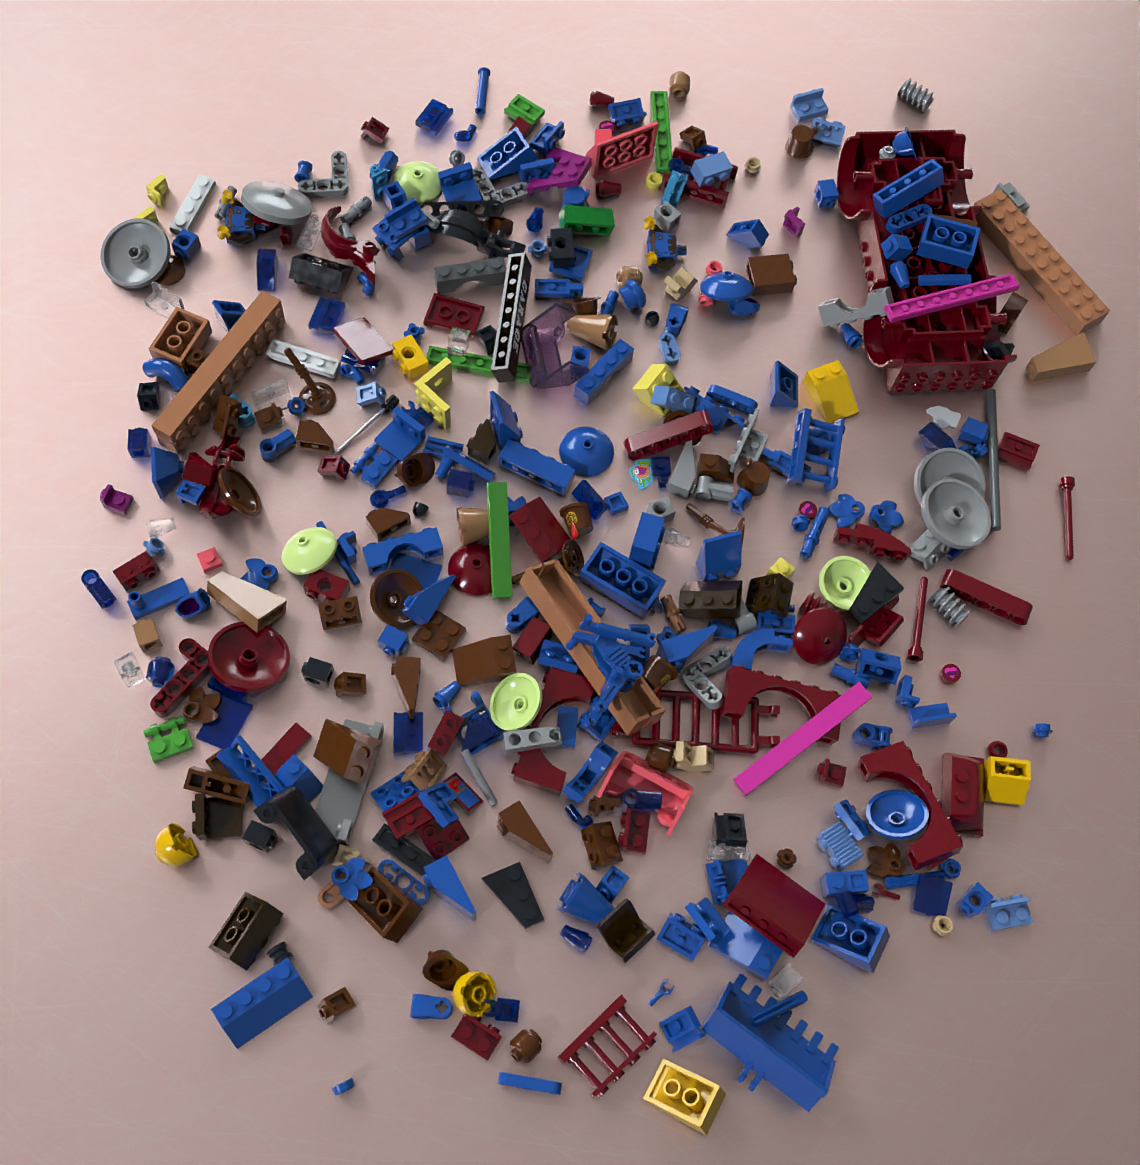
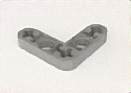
M335 151L331 155L332 179L302 180L298 184V190L308 198L346 195L349 191L346 154L343 151ZM338 158H341V164H338ZM338 171L344 172V174L341 176H338L335 173ZM323 185L328 187L326 190L319 189Z
M473 169V177L482 201H490L491 196L492 201H500L506 207L525 200L530 196V193H527L526 190L528 185L526 182H519L496 191L483 169ZM488 187L490 190L483 192L481 188ZM505 194L512 195V198L506 199L503 196ZM494 204L491 210L495 211L501 209V206L498 204Z
M727 647L717 648L688 665L682 671L684 683L709 709H718L723 704L721 692L707 677L731 663L732 653ZM708 663L712 665V667L707 669L702 667L704 664ZM700 685L707 686V688L704 690L697 689V687Z

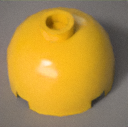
M171 823L163 828L155 840L157 859L161 863L174 867L190 862L197 855L194 841L191 837L187 840L183 835L186 831L178 824Z
M480 971L467 972L456 981L453 988V999L461 1012L470 1016L482 1017L489 1013L494 1006L493 998L494 994H497L495 981L489 974Z

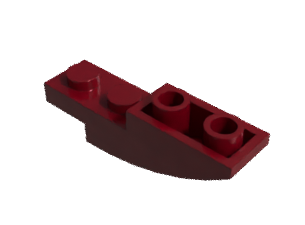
M857 523L854 529L838 526L833 536V541H837L840 544H854L861 548L870 547L869 554L879 558L889 557L897 561H903L911 554V549L896 537L880 529Z

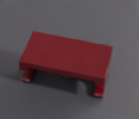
M533 617L513 646V650L517 652L516 655L534 665L539 657L543 640H550L554 635L552 628L549 624Z

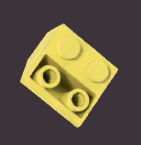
M652 364L632 390L643 404L660 415L665 416L669 411L668 409L651 404L655 386L671 387L682 392L684 390L667 364Z

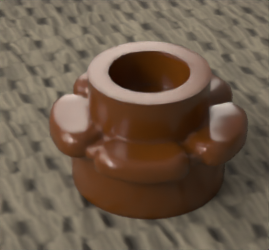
M785 848L778 851L777 863L779 866L789 869L796 863V855L793 854L791 849Z

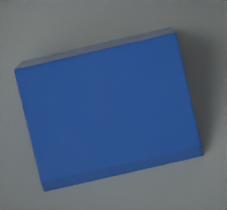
M775 361L770 375V406L796 408L798 407V375L780 361Z

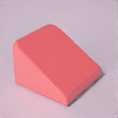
M611 129L595 130V144L612 138Z

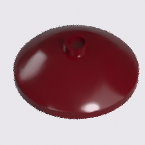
M478 542L470 543L458 548L451 556L448 564V575L454 574L456 576L452 584L461 593L469 596H484L492 593L490 545ZM475 562H479V563H480L479 566H475V565H473V564H474Z
M815 608L808 611L799 619L794 628L792 637L794 650L801 659L810 664L820 665L832 661L841 653L847 641V626L844 619L836 611L829 608Z

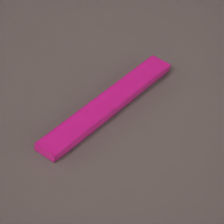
M1011 273L884 306L883 310L890 323L1018 291L1020 286Z
M858 682L733 779L734 782L747 796L871 700L872 696Z

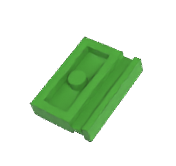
M517 94L508 104V107L504 108V114L514 120L520 116L531 124L532 129V126L545 115V110Z

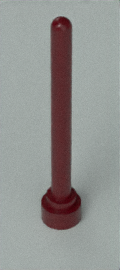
M1065 476L1059 479V484L1062 491H1064L1066 558L1072 560L1074 558L1071 491L1075 487V478Z
M927 577L920 579L913 646L908 649L907 658L915 662L922 661L924 654L920 645L928 585Z

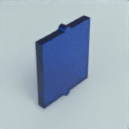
M919 874L912 910L926 913V916H946L953 883L940 880L937 876L932 878Z

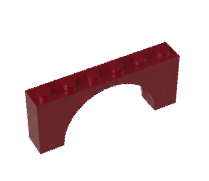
M735 665L726 672L722 696L723 704L720 707L719 716L739 720L744 716L746 707L753 696L766 691H778L796 699L804 707L809 718L812 719L841 695L834 690H821L815 685L807 686L796 680L788 681L778 675L769 676L759 670L751 671L745 669L744 666ZM841 723L817 742L829 745L839 740Z
M551 667L550 672L546 671L542 681L545 683V686L542 690L540 710L532 721L531 726L528 725L526 729L538 728L543 718L552 709L562 704L572 702L590 704L594 688L588 679ZM540 748L518 752L517 755L520 756L519 762L514 763L511 774L514 775L513 781L560 796L567 772L552 765Z
M904 741L860 757L857 766L866 782L878 779L899 782L913 790L927 806L929 814L926 832L919 840L910 844L905 852L915 871L959 854L963 847L962 838L953 829L950 817L945 815L941 801L933 794L930 782L925 780L921 766L915 762L911 749L905 745Z

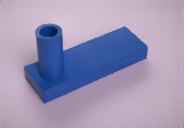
M449 445L444 447L442 454L445 457L435 472L437 476L445 479L453 463L456 461L488 481H491L496 474Z
M182 577L142 595L138 591H132L128 595L129 600L127 603L135 620H138L177 603L181 598L190 594Z

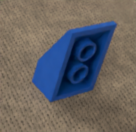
M517 126L476 157L490 180L520 171L521 164L535 162L539 159Z
M490 391L489 420L498 449L503 450L508 439L520 442L521 438H523L521 427H517V414L512 411L511 405L497 393Z
M740 530L704 539L696 560V566L702 581H718L724 577L732 578L739 573L742 556V533Z
M710 626L662 640L656 655L668 661L680 673L683 668L712 642L717 626Z
M447 855L425 866V874L422 876L428 890L432 889L438 897L470 920H476V910Z
M828 904L811 940L852 965L874 973L890 935L887 926Z
M729 911L724 920L731 928V932L717 944L711 942L708 947L763 982L768 979L783 950Z

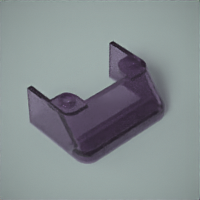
M555 303L525 325L522 331L521 343L530 384L537 389L570 386L590 372L589 368L571 361L564 365L561 364L557 342L565 334L564 323L575 316L576 311L558 303Z

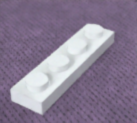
M202 175L197 177L169 226L171 232L179 234L183 228L188 231L191 230L216 185L214 179Z
M272 339L266 351L267 358L293 365L284 353L285 349L290 348L308 371L335 379L341 365L340 360Z

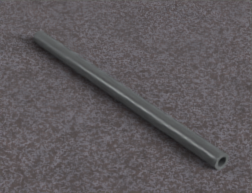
M988 389L987 420L989 425L991 530L999 531L1001 530L996 390Z

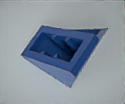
M213 300L212 302L216 317L227 333L246 311L241 303Z

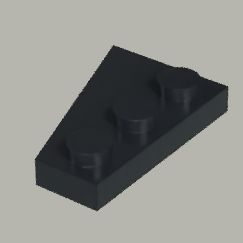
M877 562L849 611L863 624L904 590V587Z
M520 862L481 878L524 929L544 921V917Z

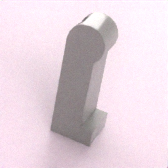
M541 727L503 732L505 755L559 746L562 744L560 727Z

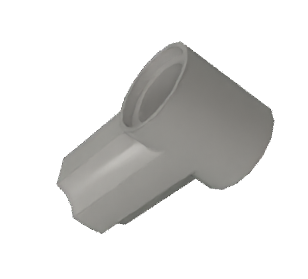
M700 476L697 480L695 496L701 500L714 498L730 502L734 487L730 484L715 482L709 476Z
M742 598L740 617H732L733 628L737 629V634L757 628L756 619L752 612L748 611Z

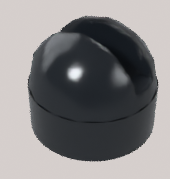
M649 311L645 317L646 324L648 326H656L659 323V314L656 311Z
M415 502L412 511L415 516L423 517L426 515L429 507L423 503Z

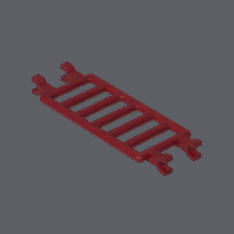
M661 690L657 697L660 702L661 697L673 698L672 740L660 739V719L652 725V738H640V730L628 735L632 736V743L634 745L654 746L655 743H660L676 748V742L681 741V699L693 700L692 740L684 742L691 747L707 745L714 751L757 754L759 746L774 748L780 743V736H759V715L777 718L778 714H780V706L759 705L757 697L751 698L748 703L751 704V746L739 745V720L731 719V744L719 743L720 708L712 709L711 743L699 742L700 699L693 692ZM613 724L612 736H627L619 724Z

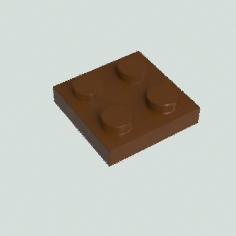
M435 610L429 622L422 624L412 637V641L445 661L466 632V627L440 611Z

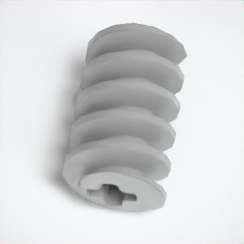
M908 79L899 89L897 96L901 94L902 99L906 98L907 102H911L913 106L917 104L918 109L922 108V111L926 112L933 102V92L927 95V88L921 91L922 85L916 88L917 82L915 81L911 84L912 79Z
M941 587L928 601L935 600L933 606H940L938 610L940 613L946 611L944 618L951 617L949 623L956 622L955 627H957L969 616L971 610L964 611L966 604L959 606L958 603L961 599L953 600L955 593L948 594L950 588L943 589Z

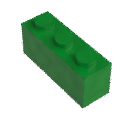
M563 205L559 213L560 228H571L572 233L610 236L615 227L613 210L610 208Z

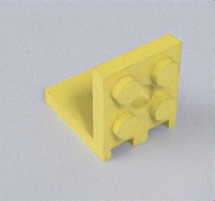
M447 357L414 383L418 388L415 390V395L418 397L415 400L425 414H429L434 422L445 430L451 426L450 406L436 393L452 381V361Z

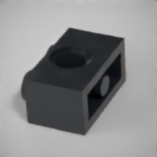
M571 228L550 229V236H547V246L551 247L549 262L553 263V268L574 267L575 253Z

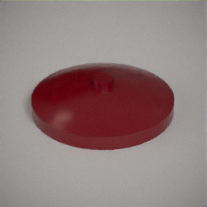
M237 622L222 628L215 634L209 645L207 659L210 671L221 684L238 692L256 693L272 688L283 679L289 666L290 652L284 638L273 628L266 626L259 632H255L244 622Z

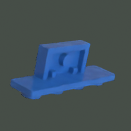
M684 387L685 391L698 398L691 414L701 410L707 411L713 424V430L717 433L721 432L729 418L742 427H747V424L744 423L745 419L736 414L734 417L729 414L730 410L725 406H716L714 399L707 395L705 398L699 395L700 391L695 387Z

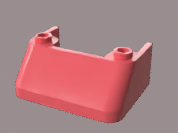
M623 751L609 770L597 797L601 798L604 792L611 797L621 796L624 793L658 812L659 822L663 826L670 827L666 833L670 837L693 793V788L688 783L668 772L649 767L646 760L635 754Z

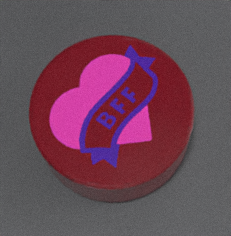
M605 120L599 124V129H611L613 136L615 124Z
M804 501L798 508V515H805L809 520H812L817 514V507L813 502Z
M947 664L941 669L940 677L945 683L954 684L960 679L961 671L956 665Z

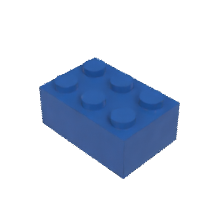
M929 214L923 227L916 255L968 269L974 256L981 228Z
M642 512L629 559L648 570H654L666 526H663L665 518Z

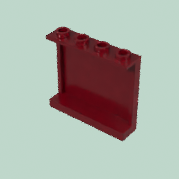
M756 854L731 894L723 903V906L794 958L805 945L825 903L760 855Z

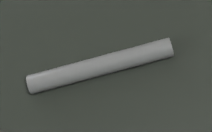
M465 749L461 754L490 805L496 804L498 801L470 751Z

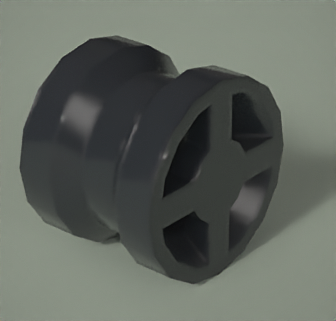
M285 941L277 944L266 953L274 961V966L287 957L290 960L294 958L292 952L287 950Z

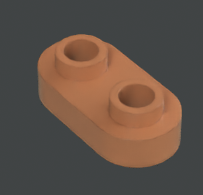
M345 873L339 875L340 880L346 877ZM333 881L322 888L318 894V901L325 909H332L345 899L340 894L339 886L335 885ZM328 895L333 896V900L331 902L326 901V897Z

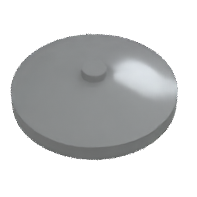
M255 181L244 186L242 190V204L248 211L261 219L278 224L294 225L307 221L311 216V201L306 195L291 186L273 181Z
M130 219L115 226L106 236L100 253L101 265L106 275L116 284L125 288H141L153 283L163 274L169 263L171 248L168 237L158 225L146 219Z
M956 448L936 450L924 457L916 469L914 491L920 505L926 490L942 479L963 481L976 489L984 498L985 478L983 471L977 461L965 451Z
M942 479L931 485L922 497L921 512L923 520L932 535L943 544L955 549H970L981 543L989 534L991 515L988 505L980 493L969 484L957 479Z

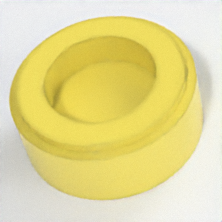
M656 172L648 174L646 177L647 187L653 190L659 189L662 185L663 177Z

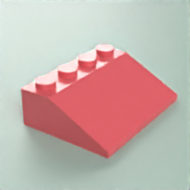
M653 122L596 143L586 153V157L592 161L589 172L593 179L653 158L658 122Z

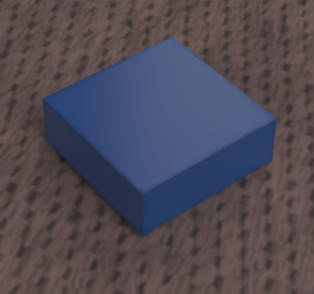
M621 491L604 498L611 516L626 511L629 508Z

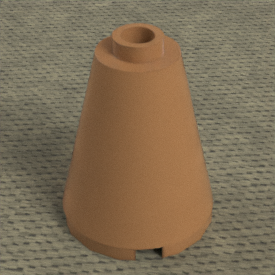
M573 315L568 319L567 328L570 333L604 350L611 349L615 342L617 331H614L615 325L618 326L616 315Z
M463 507L456 509L457 521L459 522L458 530L463 545H468L489 536L488 509Z

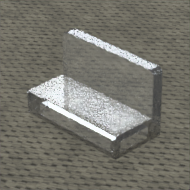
M155 281L151 283L153 292L144 300L148 307L167 319L176 306L185 310L180 297Z
M286 379L251 392L253 402L258 411L270 407L273 402H275L276 407L280 406L283 411L289 408L287 403L293 399Z

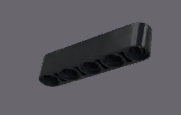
M497 200L425 202L420 206L422 209L425 206L432 207V216L440 213V208L443 205H447L450 210H457L458 206L465 205L467 212L475 215L477 218L500 217L504 212V205ZM480 204L484 207L482 214L475 213L474 208L476 205ZM494 204L501 206L500 213L495 214L492 212L491 208Z

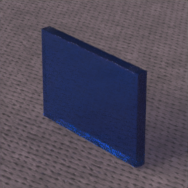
M398 552L394 555L388 570L401 569L411 573L418 579L422 588L425 589L438 581L443 565Z
M220 691L221 701L217 709H215L219 718L211 723H203L196 739L224 750L230 747L238 736L253 705Z

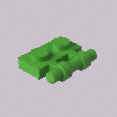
M183 716L169 718L167 722L159 725L156 723L150 725V728L143 730L146 738L154 735L155 740L147 742L154 763L194 749L188 729L179 730L178 726L186 723ZM172 729V734L164 737L161 736L160 732Z

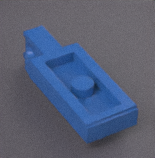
M535 279V298H570L583 295V284L574 283L570 279Z
M765 448L760 457L767 461V465L788 477L791 456L781 450L773 452ZM804 463L805 471L810 472L812 468ZM802 478L798 483L802 485L806 478Z

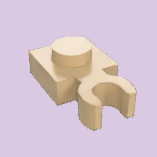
M341 844L332 865H345L350 859L358 858L360 852ZM363 858L366 861L365 863L372 864V860Z

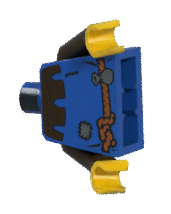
M225 189L223 191L221 202H229L230 205H227L225 226L220 225L217 229L219 239L223 240L226 237L227 243L242 245L248 241L255 240L257 230H267V226L253 222L254 214L248 211L242 202L232 198L233 194L230 190Z
M652 216L644 219L646 223L643 224V228L646 230L650 228L647 237V255L645 256L648 259L646 262L648 269L658 268L665 270L674 266L677 255L687 254V246L677 245L676 235L659 228Z

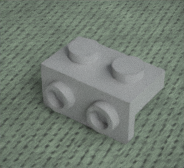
M927 529L909 547L911 549L909 556L922 561L924 569L929 570L949 551L950 547L940 542Z

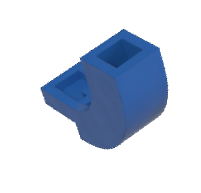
M771 628L751 632L736 647L730 668L735 665H741L747 670H752L754 654L761 650L789 653L793 647V641L785 635L774 636L775 629Z
M601 741L595 747L581 770L565 786L562 792L567 794V797L572 801L583 802L619 752Z

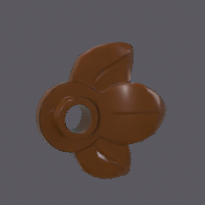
M201 686L194 689L189 695V702L183 708L184 717L189 721L214 722L219 718L215 709L220 704L221 696L214 693L205 695L204 689ZM197 709V711L193 715H191L192 710Z
M888 843L885 848L881 846L868 848V853L873 860V863L866 869L869 874L883 878L888 875L897 877L904 873L905 863L900 859L901 852L897 846ZM891 864H896L898 867L894 868Z

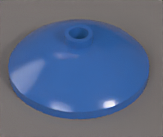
M724 271L706 277L701 282L700 290L704 295L715 300L739 301L751 296L753 286L741 275Z
M584 426L572 429L563 437L559 447V456L563 464H568L575 469L576 475L592 477L603 473L611 465L614 457V447L610 438L603 431L594 427Z
M883 791L875 795L866 807V819L870 827L876 833L887 838L907 839L914 837L922 832L928 823L929 813L926 804L917 795L908 791Z

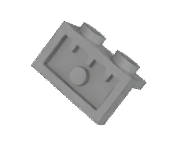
M1010 182L1005 185L997 184L993 191L1001 189L1022 213L1030 207Z

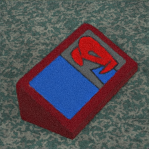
M456 772L443 781L457 796L454 801L468 815L484 802Z

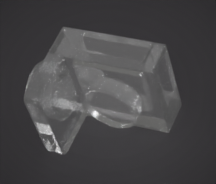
M133 652L114 660L119 675L128 688L146 679Z

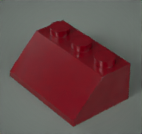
M541 497L530 501L509 515L511 522L542 564L561 552L564 542L571 539Z

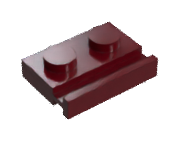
M1005 432L998 447V458L1029 470L1040 445Z
M419 792L382 813L397 841L434 820L431 812L424 807L419 799Z

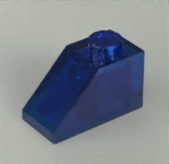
M258 249L256 262L258 291H276L279 263L276 249Z
M478 712L469 718L470 721L467 725L461 752L468 749L471 753L498 735L497 729L486 712L481 715Z

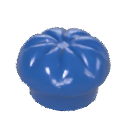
M627 280L626 285L619 289L625 304L630 311L637 307L642 309L646 304V295L642 287L635 280Z

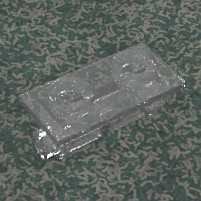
M312 214V216H309L296 243V247L313 251L321 233V222H319L317 215Z
M708 840L707 860L743 859V861H748L751 858L749 841H747L746 847L725 846V843H720L718 846L716 845V840Z

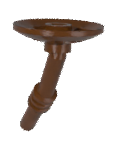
M290 348L285 349L284 353L296 368L295 371L298 372L297 374L307 384L301 390L299 398L303 401L307 400L311 406H314L311 408L306 405L304 411L312 415H321L330 411L336 401L334 390L328 384L314 382L309 375L310 372L307 371L308 369L304 364L300 363ZM326 399L330 400L326 406L320 408V404Z
M691 503L686 505V509L698 518L699 523L707 529L710 528L720 535L740 530L743 544L745 518H741L735 530L731 529L729 531L716 524L710 516L703 514Z
M569 539L564 542L562 557L558 558V561L561 565H565L567 571L573 577L580 576V571L584 567V557L578 543ZM525 571L512 576V584L520 582Z

